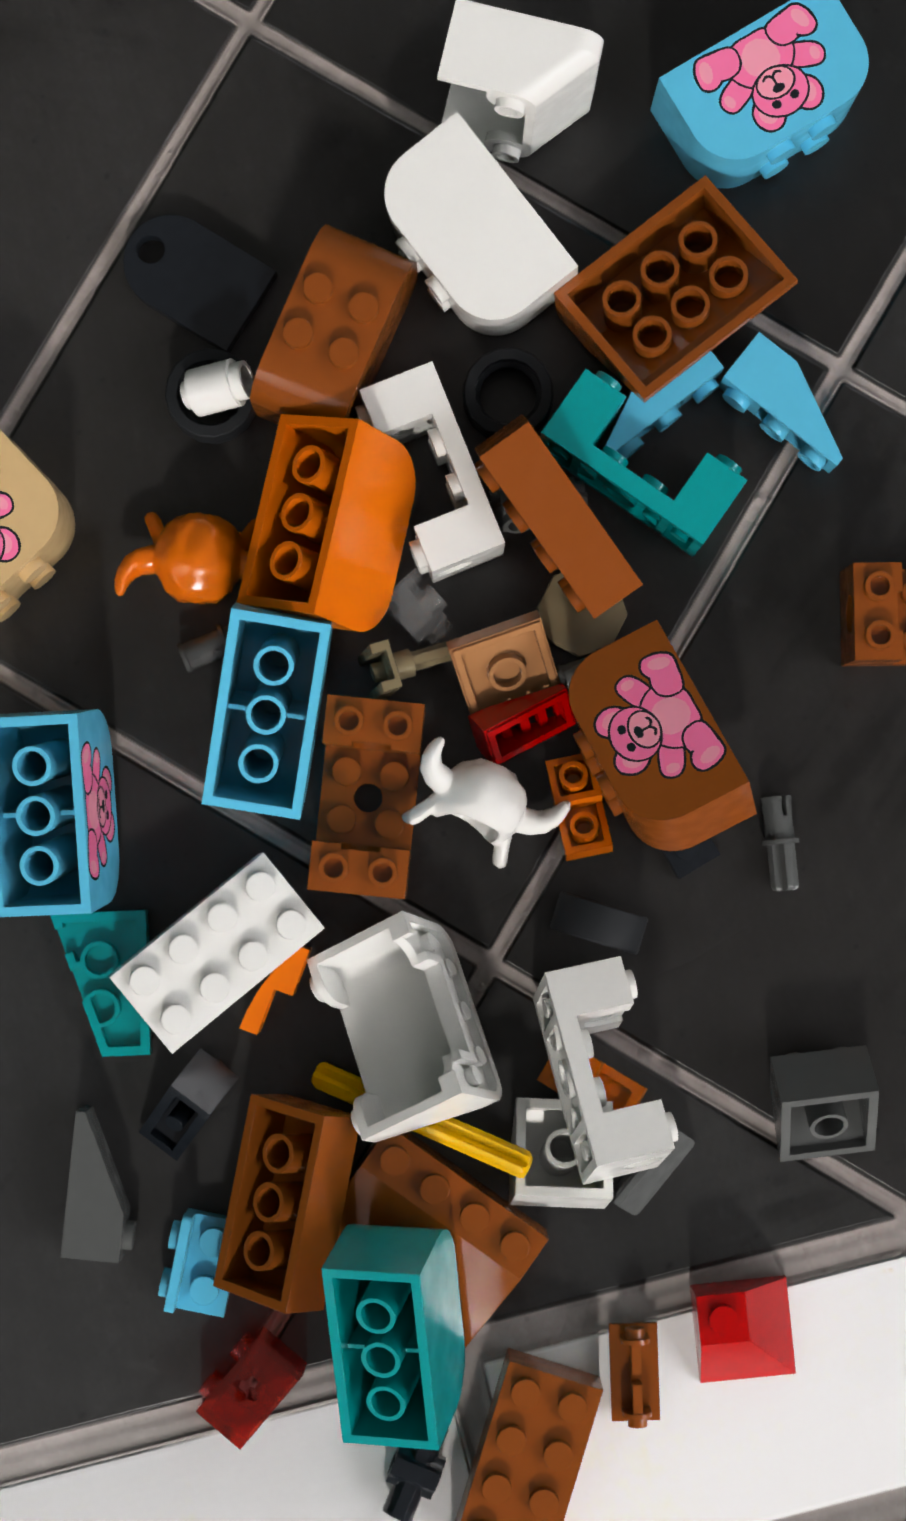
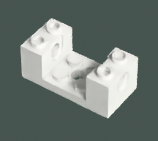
M433 361L360 389L362 404L355 407L358 415L357 419L366 422L402 444L428 434V443L437 465L440 466L446 463L450 473L445 475L447 481L445 485L455 510L414 526L415 540L409 542L410 551L419 574L423 575L429 572L432 582L435 583L503 556L504 538Z
M621 956L545 972L533 997L582 1185L656 1168L675 1149L674 1142L678 1141V1130L674 1116L671 1112H665L661 1099L607 1112L602 1110V1107L607 1105V1097L602 1079L600 1077H593L589 1059L594 1057L590 1034L618 1028L623 1021L622 1014L624 1011L631 1009L634 1004L633 999L637 998L638 995L634 974L630 969L625 970Z

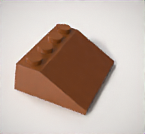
M705 175L555 291L554 299L557 315L583 346L645 403L798 283V279Z
M410 1132L375 1142L369 1148L349 1178L338 1234L339 1238L343 1229L348 1224L449 1230L453 1237L456 1252L465 1348L519 1283L549 1240L546 1228L515 1206L509 1205L508 1201Z

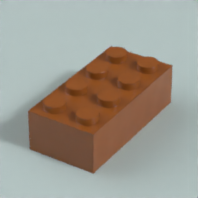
M522 414L475 448L480 460L474 463L477 472L492 493L501 488L508 499L502 503L505 508L504 510L521 534L527 529H531L536 539L530 542V545L549 573L558 568L564 577L558 581V584L578 613L587 608L595 619L643 585L532 425Z
M251 1094L213 1283L214 1287L284 1314L324 1310L325 1294L321 1268L338 1239L358 1133L351 1121V1113L288 1094Z
M508 1348L455 1521H564L603 1393L600 1376Z

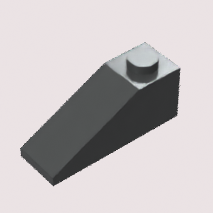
M83 1105L75 1111L60 1258L119 1263L126 1255V1250L134 1249L137 1221L129 1220L131 1206L94 1107Z

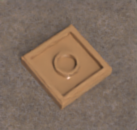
M537 610L446 642L470 715L486 707L561 684L542 620Z

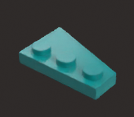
M148 910L96 911L90 914L50 915L54 928L58 931L63 944L69 969L73 972L83 999L82 1004L102 1057L151 1055L153 1053L152 1029L109 978V974L149 943Z

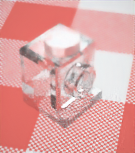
M414 568L394 587L387 612L419 647L427 640L432 645H435L454 625L443 612L448 604L430 585L422 590L418 585L422 581V574Z

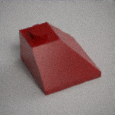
M785 1275L690 1285L700 1383L796 1374Z

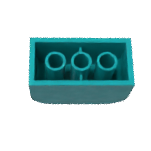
M348 1224L343 1229L321 1268L343 1443L439 1451L460 1400L465 1369V1340L453 1237L447 1229Z

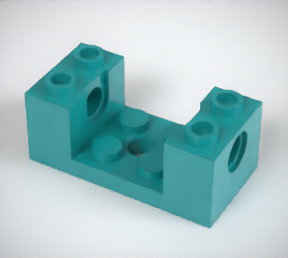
M585 369L542 430L541 440L561 467L580 480H584V483L693 557L705 543L748 481L740 475L742 468L725 455L718 454L715 458L707 452L679 494L672 500L666 495L669 489L662 482L649 474H644L641 478L626 468L629 463L628 460L608 446H605L603 450L597 448L619 416L620 407L624 403L626 396L619 392L622 386L610 375L602 371H598L595 375L588 369Z

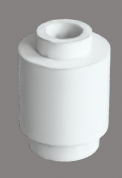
M232 358L189 369L185 372L184 381L180 384L182 401L187 409H192L199 417L244 406L246 401L250 399L254 375L246 361L236 362Z

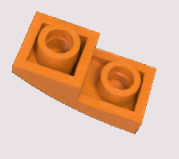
M576 754L545 761L554 806L563 801L571 803L570 811L558 826L566 861L613 852L612 839L602 802L601 788L595 776L593 777L582 755Z

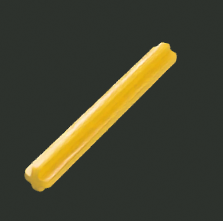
M327 1062L319 1063L312 1075L311 1082L316 1089L352 1105L356 1097L366 1093L361 1077ZM455 1118L413 1130V1132L518 1178H524L532 1164L533 1157L529 1150Z

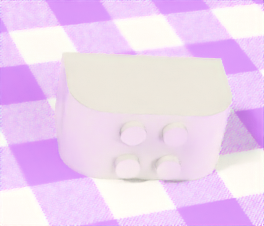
M458 111L400 156L391 167L385 182L384 197L389 218L398 239L395 242L400 250L398 254L417 263V273L422 270L426 275L425 283L429 287L427 291L440 309L445 313L451 308L458 318L470 329L490 336L506 335L521 329L555 302L554 292L578 274L576 262Z

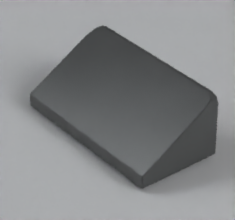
M677 1127L678 1141L674 1142L675 1149L658 1167L621 1176L613 1186V1203L632 1215H638L694 1147V1140Z

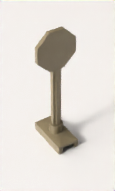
M559 573L552 576L536 607L541 617L547 640L578 658L592 654L596 649L613 643L627 617L623 599L594 619L587 608L578 613L563 593L562 588L558 584V581L564 577L563 574ZM388 639L368 645L358 657L360 667L370 664V672L374 682H380L369 693L370 699L379 700L391 697L402 687L401 680L416 676V671L452 661L446 642L412 652L407 648L392 653Z

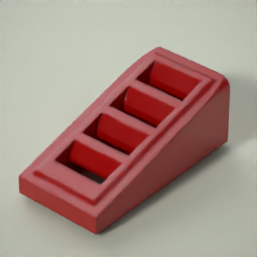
M563 684L486 707L468 716L478 750L487 760L499 765L576 724L567 688ZM552 706L555 716L548 718L546 708ZM534 715L536 722L530 724L529 717ZM517 725V728L511 730L512 726Z

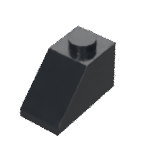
M200 1048L169 1087L139 1133L177 1161L222 1102L239 1076L229 1070L221 1060L212 1057Z

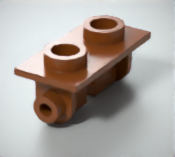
M657 1322L609 1323L612 1421H628V1427L645 1428L647 1427V1420H660Z

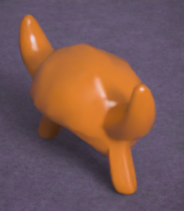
M201 512L184 514L169 521L164 527L157 513H147L144 520L150 532L153 545L137 548L124 557L117 567L114 589L118 596H123L131 582L142 575L156 574L161 581L163 589L178 602L216 604L227 594L231 593L236 583L242 580L256 518L251 520L242 532H239L230 522L212 514Z

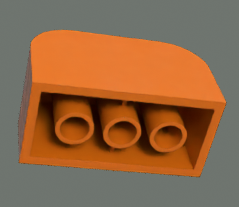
M280 414L237 603L332 622L333 629L365 632L374 628L386 614L392 599L416 489L415 470L411 456L405 446L398 440L360 419Z

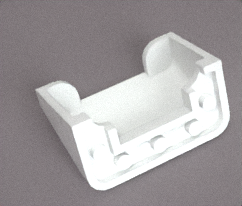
M400 911L307 959L311 973L309 984L312 993L320 1002H325L329 1006L341 1011L366 1093L355 1098L353 1110L351 1111L353 1127L361 1136L362 1141L379 1142L484 1108L501 1099L502 1087L456 949L442 926L413 914Z

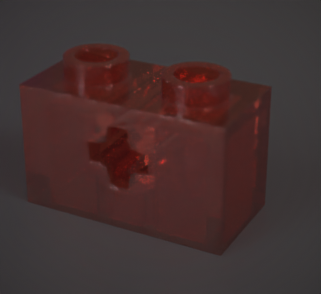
M264 1326L254 1337L249 1332H246L229 1353V1356L234 1359L223 1374L215 1369L197 1391L203 1398L196 1412L240 1450L304 1375L307 1365L301 1357ZM251 1376L258 1380L255 1388L249 1387L245 1392L239 1388L241 1380L246 1381Z

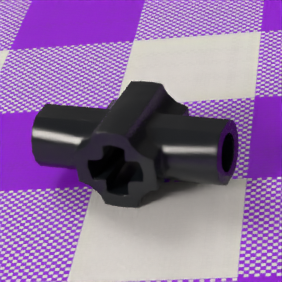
M444 1440L439 1451L396 1448L385 1477V1482L392 1484L382 1508L386 1514L401 1521H412L421 1497L431 1500L446 1462V1457L439 1455Z

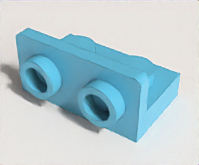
M188 1208L182 1217V1221L174 1219L168 1242V1248L176 1250L172 1268L164 1267L158 1296L166 1298L164 1312L174 1313L176 1308L224 1318L230 1292L214 1287L213 1283L227 1218L226 1215Z

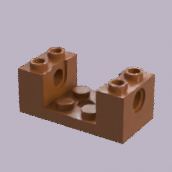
M902 562L852 563L840 571L841 666H906V569H902Z
M327 694L322 743L326 745L316 841H312L307 890L406 899L414 825L405 823L402 815L416 806L426 711L425 704ZM365 784H373L382 792V803L378 809L372 812L360 810L355 803L356 791Z

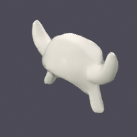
M440 736L427 745L422 754L420 771L424 781L434 792L415 807L406 811L402 815V819L405 823L411 825L420 823L429 815L440 817L452 814L463 819L478 830L494 846L492 862L493 865L500 869L506 867L513 834L537 835L551 831L558 827L570 811L571 803L563 801L545 810L527 808L526 790L517 780L516 774L504 766L482 758L462 761L450 769L442 763L441 754L445 740Z

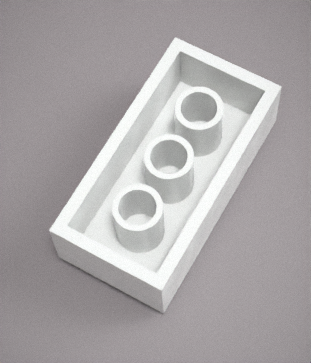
M263 852L257 854L109 974V978L173 1054L325 928Z

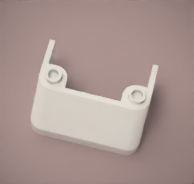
M456 0L437 75V80L451 83L442 123L458 111L487 150L492 152L491 155L494 158L508 163L519 162L520 157L530 156L590 111L604 44L603 38L597 33L582 27L469 0Z

